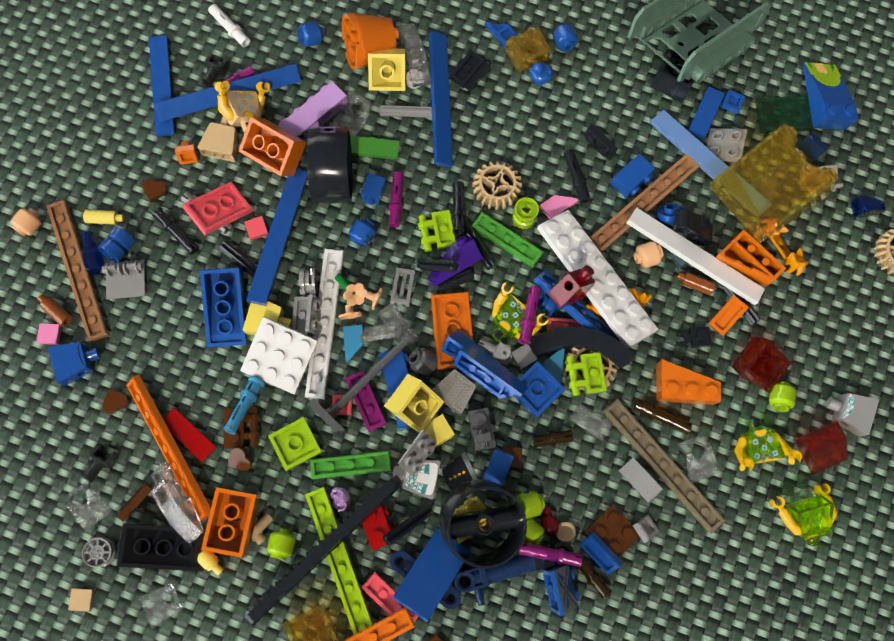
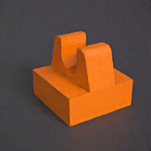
M181 141V146H175V154L180 165L198 163V155L194 144L190 145L189 141Z

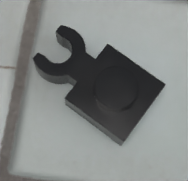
M710 327L690 328L689 333L686 331L676 333V336L684 337V341L677 343L678 346H685L688 343H691V348L712 346Z

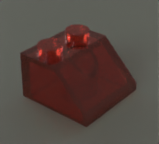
M752 337L731 367L745 380L767 393H771L792 362L768 339Z
M838 421L827 423L794 438L812 475L848 459L847 438Z

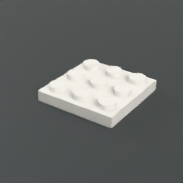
M263 317L240 371L295 394L318 340L267 317Z

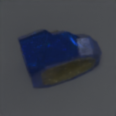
M864 195L852 199L851 209L854 216L862 218L885 212L886 205L881 200Z

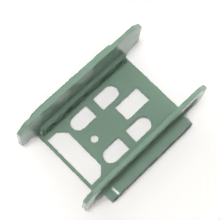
M653 0L642 7L634 17L627 38L630 40L634 37L639 38L680 73L677 78L678 82L692 78L697 83H700L742 54L754 43L756 37L752 33L761 26L771 5L765 2L732 24L704 0ZM687 15L696 18V22L688 27L679 22V20ZM711 19L718 27L704 35L697 27ZM672 25L680 31L671 38L665 37L662 34L665 29ZM659 39L684 59L685 63L681 71L647 41ZM682 42L684 45L679 46L678 43ZM696 47H699L698 49L693 51V53L690 56H688V53L690 51H692Z

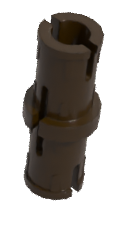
M569 429L555 433L554 431H549V434L532 435V441L541 440V442L533 443L534 448L547 445L553 447L559 443L573 442V437L565 438L566 435H573L572 430Z
M587 558L582 559L581 567H578V569L587 579L586 582L592 585L601 599L609 596L612 590L601 578V573L593 568Z

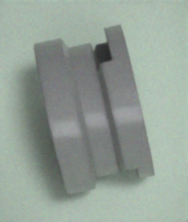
M300 268L299 285L301 295H306L307 293L317 295L318 279L316 268H310V270Z
M104 537L90 539L82 550V558L90 567H105L111 564L117 555L116 544L111 539Z

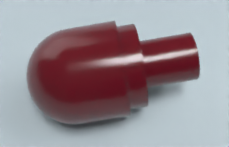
M546 507L543 509L542 527L546 535L554 536L559 530L558 520L555 515L552 516L551 507Z

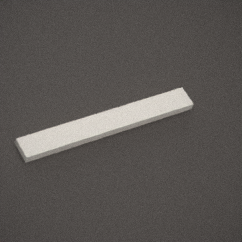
M636 207L627 221L628 225L753 305L759 302L765 290L763 287Z
M325 249L318 296L320 300V310L317 314L319 327L316 330V335L313 336L318 342L309 362L305 398L325 400L340 284L335 280V276L342 273L344 250Z

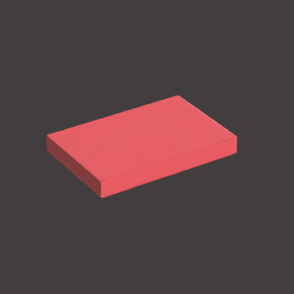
M232 182L183 204V209L204 236L251 213L253 210Z

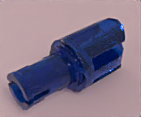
M85 231L81 233L84 249L81 251L84 266L89 274L97 275L102 271V266H104L103 255L96 246L94 233L92 231Z

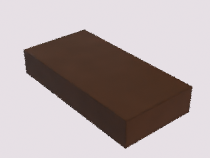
M145 482L118 511L117 518L123 522L152 491V485Z

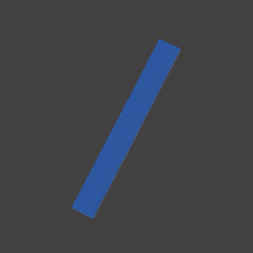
M431 31L428 35L434 165L450 168L453 166L447 35Z
M296 64L231 81L229 82L230 88L228 91H256L259 94V91L256 89L258 82H263V89L265 83H269L270 90L301 82ZM213 86L154 103L160 122L218 106L217 95L219 92Z
M296 169L294 176L287 177L246 299L249 303L262 306L267 305L308 180L307 171Z

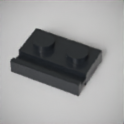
M470 50L450 74L449 79L471 93L491 68V63H487L485 59Z

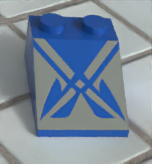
M568 564L543 569L542 574L552 612L559 616H564L578 608L577 601H580L578 589H574L572 580H575L572 567L569 568Z

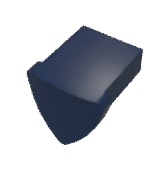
M812 131L798 145L797 149L801 150L815 162L829 147L819 140Z

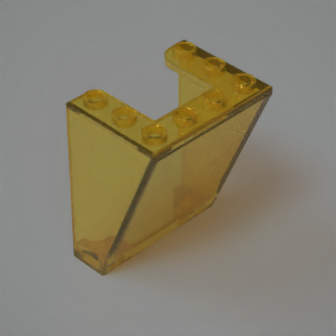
M786 123L710 182V189L759 243L828 197L838 181V175L834 169L824 167L819 172L814 165H810L806 161L807 158L802 152H797L794 149L798 133L795 128L788 126Z

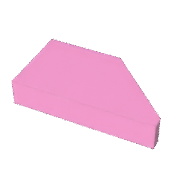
M554 195L542 203L540 208L548 219H551L578 203V199Z

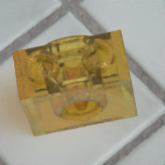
M538 27L533 30L529 29L519 36H512L506 41L505 51L517 73L530 69L536 62L543 63L549 60L551 49Z

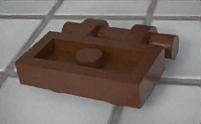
M250 407V415H245L235 435L229 434L224 430L225 449H233L238 445L245 447V440H250V447H258V439H260V433L258 432V422L260 421L258 407ZM224 408V427L235 408ZM245 422H250V433H245Z

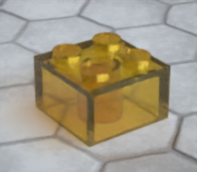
M325 602L283 623L290 641H342Z

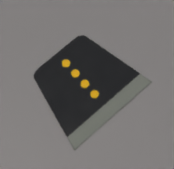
M465 452L442 469V474L451 491L464 482L478 480Z

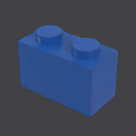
M639 153L614 176L611 185L625 198L630 195L634 196L641 189L640 185L643 183L647 184L654 177L652 173L655 167Z

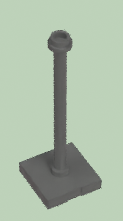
M410 330L404 332V337L332 408L326 409L314 398L308 403L335 433L342 435L346 431L335 419L338 416L337 413L407 344L415 342L414 340L417 337Z

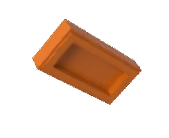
M733 295L708 324L724 336L749 307Z

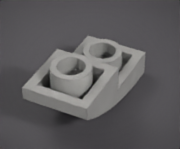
M634 458L619 470L648 503L663 491L661 486Z

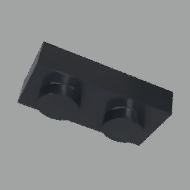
M593 124L587 128L584 135L587 142L594 145L599 153L610 161L615 156L618 148Z

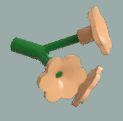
M341 274L335 276V280L344 289L343 297L346 300V313L339 315L340 320L362 316L361 312L353 311V306L356 304L361 305L365 297L372 301V310L375 309L383 288L380 287L379 291L374 294L370 291L367 292L361 283L349 284Z

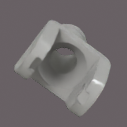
M483 338L480 339L481 344L478 343V345L500 364L508 365L512 362L511 351L502 342L495 345Z

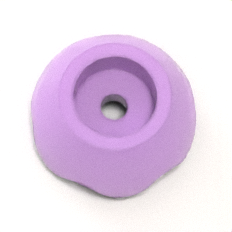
M342 487L333 488L330 497L333 499V507L338 509V512L345 511L351 503L348 491Z

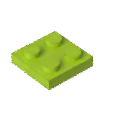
M304 417L268 435L286 472L322 453Z

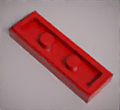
M173 408L163 418L170 433L201 462H204L217 449L176 408Z

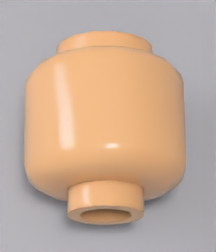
M21 208L11 219V224L13 225L11 228L24 237L26 235L32 236L42 224L38 218L40 214L31 208L29 210Z
M653 241L638 245L636 253H634L636 264H640L643 268L658 265L664 256L662 247Z

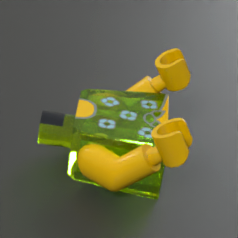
M508 281L502 285V291H500L495 299L492 310L494 318L492 323L497 328L491 335L498 342L505 335L511 340L520 338L522 328L520 323L524 318L526 309L512 294L508 296L515 288L513 285L511 290H507L506 284ZM542 313L535 318L536 327L533 329L532 336L542 328L541 325H546L550 322V319L546 322L542 321V316L546 313Z
M760 418L748 420L750 432L740 435L734 449L737 459L741 463L740 471H744L746 466L749 468V471H752L754 464L783 460L786 457H789L788 463L790 465H794V458L799 462L802 459L801 452L793 450L773 428L763 430Z
M828 484L815 485L814 492L819 496L788 504L787 509L784 508L785 500L783 497L776 496L779 500L778 506L773 499L769 500L771 507L778 508L780 511L778 514L794 535H799L803 540H806L809 546H818L820 544V537L832 532V524L837 516V510L831 496H828L831 491Z

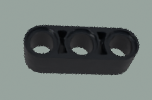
M689 210L675 211L674 232L697 245L707 246L712 244L713 224Z

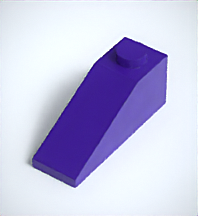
M469 236L457 238L456 242L449 247L441 260L456 261L459 264L457 272L432 271L427 279L428 282L435 287L483 259L474 239Z

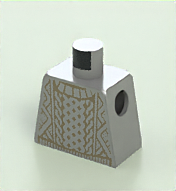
M454 369L432 391L444 401L446 406L461 416L476 385L471 382L472 378L464 372L460 374Z

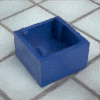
M537 361L519 379L528 387L527 391L521 396H512L537 419L566 389Z

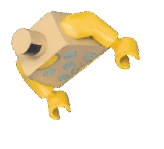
M228 81L216 82L215 89L219 92L217 95L218 111L228 120L232 127L242 126L245 134L250 117L261 118L266 98L264 93L270 90V84L265 83L263 89V82H258L256 89L259 91V94H257L256 91H228L230 88Z

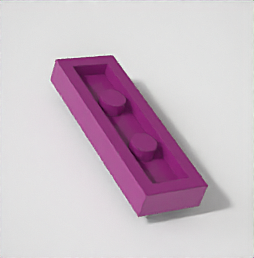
M363 371L345 378L349 389L365 375ZM368 383L353 398L368 432H371L387 424Z

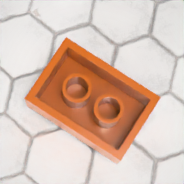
M250 117L239 152L279 176H294L307 142L265 118Z
M216 487L201 550L240 558L247 557L261 496Z

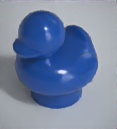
M536 62L530 68V76L536 84L543 85L551 80L553 69L550 65Z
M540 293L538 308L541 314L546 313L544 316H552L555 310H563V308L558 307L547 293Z

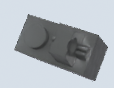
M488 408L468 411L467 416L474 452L494 450L496 444Z

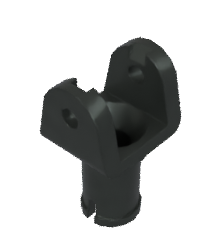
M208 55L205 59L207 72L201 80L202 83L207 87H212L217 76L225 77L230 66L229 60L224 59L219 65L214 63L213 55Z
M98 443L90 451L89 455L92 458V463L81 475L82 478L90 483L94 482L102 468L111 469L119 457L118 453L113 452L106 461L98 458L104 448L101 443Z

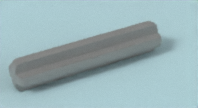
M381 105L379 110L380 116L432 117V107Z

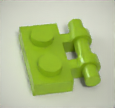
M450 210L432 212V220H426V215H420L418 227L422 233L421 244L424 246L425 252L432 251L431 244L436 243L437 249L440 250L449 248L456 242L455 235L452 232L453 225ZM433 227L435 235L429 236L428 229Z
M601 353L581 354L580 363H575L574 356L566 357V370L570 376L569 389H572L573 396L580 395V387H585L586 395L607 391ZM576 370H582L583 380L578 381Z

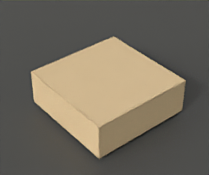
M72 588L68 610L92 611L95 589Z

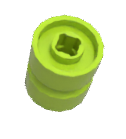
M529 197L521 198L516 202L512 220L518 228L528 229L534 225L539 212L537 202Z

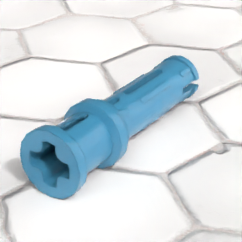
M255 376L248 378L249 382L245 390H242L240 393V401L223 428L229 434H236L252 403L256 402L260 389L265 386V383Z

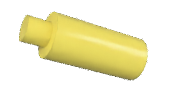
M86 209L83 219L85 223L117 225L118 222H124V215L118 214L117 211Z

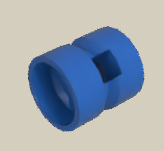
M115 227L109 233V239H105L98 246V250L109 260L118 263L124 257V251H129L136 242L126 231Z

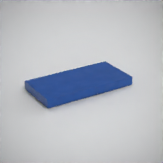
M436 529L392 597L426 622L432 616L464 564L446 546L440 529ZM452 539L456 550L467 555L470 554L471 551Z

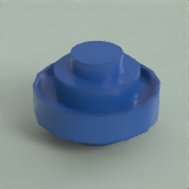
M668 203L658 208L657 217L666 225L673 226L675 211L685 209L678 204Z

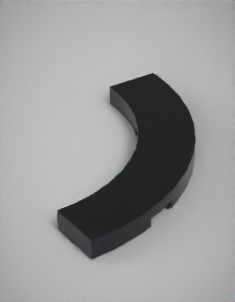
M585 327L552 329L531 338V344H529L538 358L553 350L561 349V347L573 346L592 349L608 358L619 370L636 359L633 353L614 337Z

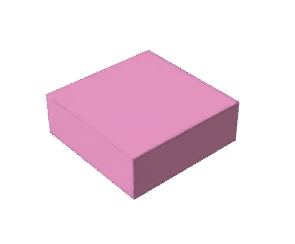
M39 324L37 343L59 345L61 326L59 324Z

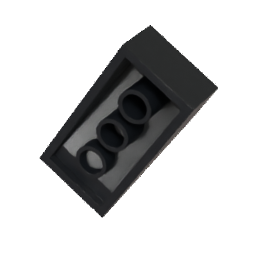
M682 42L678 43L679 46L684 45ZM696 47L695 49L690 51L688 53V56H690L693 53V51H695L699 47ZM672 49L666 57L667 60L681 71L685 63L684 59ZM664 61L650 87L682 103L694 80L691 78L690 80L684 79L682 82H678L677 78L680 73Z
M123 523L116 567L203 572L204 568L198 562V554L202 551L201 548L206 529Z

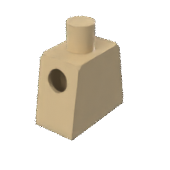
M223 116L220 124L210 123L197 148L202 156L236 162L239 134L236 128L231 127L228 120Z

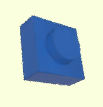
M728 90L720 108L738 114L745 96Z

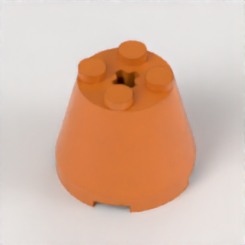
M353 12L345 13L346 16L342 17V40H345L347 50L345 55L351 69H361L368 66V53L398 48L396 39L399 38V32L397 28H394L391 17Z

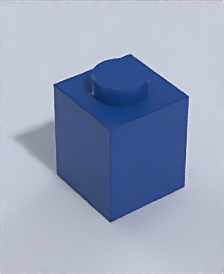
M368 173L361 190V197L365 203L380 205L387 186L386 178Z

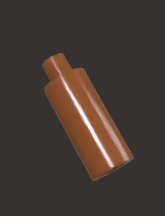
M678 272L676 279L682 281L681 284L709 296L715 288L714 282L689 272L685 274Z
M43 294L38 297L37 300L40 302V307L61 327L71 323L73 317L54 299Z

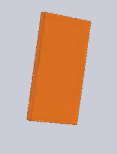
M469 292L431 295L435 350L438 360L437 370L458 369L453 365L455 358L441 350L448 336L458 329L473 340Z

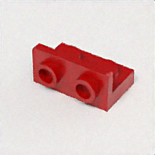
M381 505L362 523L372 551L385 546L383 536L394 529V525H389L387 517H390L386 505Z

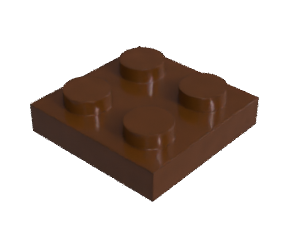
M613 504L584 532L587 537L594 532L618 558L640 537L631 522Z

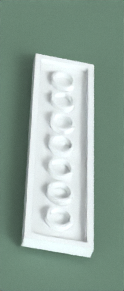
M569 210L538 226L539 232L569 272L581 269L585 265L590 266L594 270V274L591 277L595 280V284L586 295L623 345L629 349L658 330Z

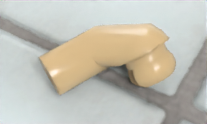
M266 513L254 525L251 538L258 545H261L266 540V536L262 534L263 530L273 521L269 514Z

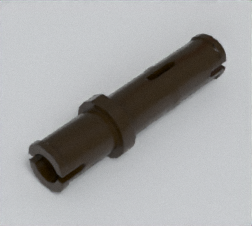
M639 398L636 400L633 410L648 416L650 420L655 419L686 435L691 431L692 423L659 409L657 405L653 406Z

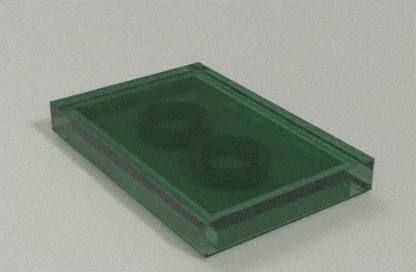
M808 96L757 98L755 101L760 134L807 132L815 129L813 128Z

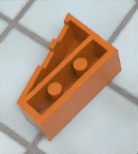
M744 229L715 257L764 287L774 282L787 269Z
M662 359L656 363V402L715 405L721 402V382Z

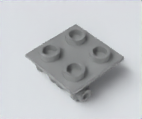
M711 128L707 148L723 162H728L730 167H736L742 160L748 129Z
M144 259L121 261L118 263L111 262L102 266L103 274L106 273L107 300L146 296Z
M422 429L399 460V467L407 471L411 476H414L415 473L421 470L426 458L434 452L437 443Z

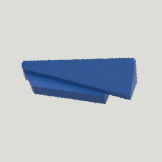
M458 329L448 336L441 351L455 358L454 366L498 398H506L512 395L521 396L527 391L528 387L463 331Z

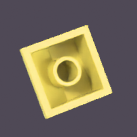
M390 48L368 53L369 90L405 91L406 49Z
M407 374L384 406L396 417L420 433L422 429L426 428L444 401L424 382Z

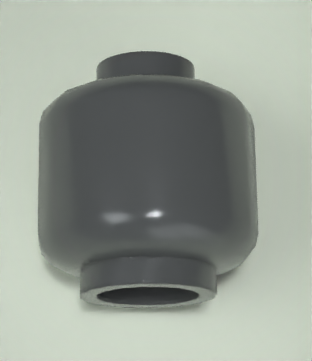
M422 347L411 352L408 359L411 370L423 376H428L436 370L438 360L433 352Z

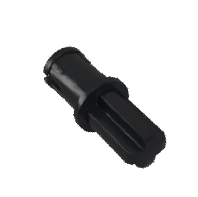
M468 269L450 277L437 285L440 293L455 287L459 288V285L474 280V274L471 269Z

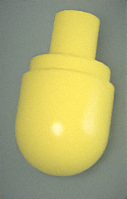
M202 550L198 554V562L205 570L210 571L212 569L217 575L223 571V568L218 564V557L213 552Z

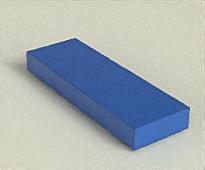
M708 86L688 129L692 135L704 140L725 93Z

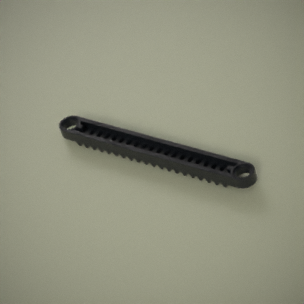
M398 475L392 477L380 489L374 488V494L367 495L368 500L363 499L361 501L362 505H356V511L349 512L350 517H344V522L337 523V528H332L331 534H325V539L319 540V545L312 547L313 551L306 552V557H301L300 562L293 565L294 568L287 570L288 574L282 575L281 580L276 581L274 586L268 588V592L262 594L263 597L256 600L257 605L244 617L249 627H252L403 485L404 482Z

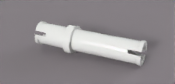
M212 4L209 7V13L228 31V35L231 38H235L242 47H247L250 44V39L242 32V28L235 24L216 4Z

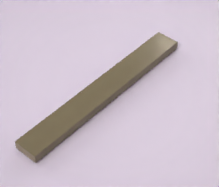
M616 399L602 411L709 534H712L726 521L619 399Z

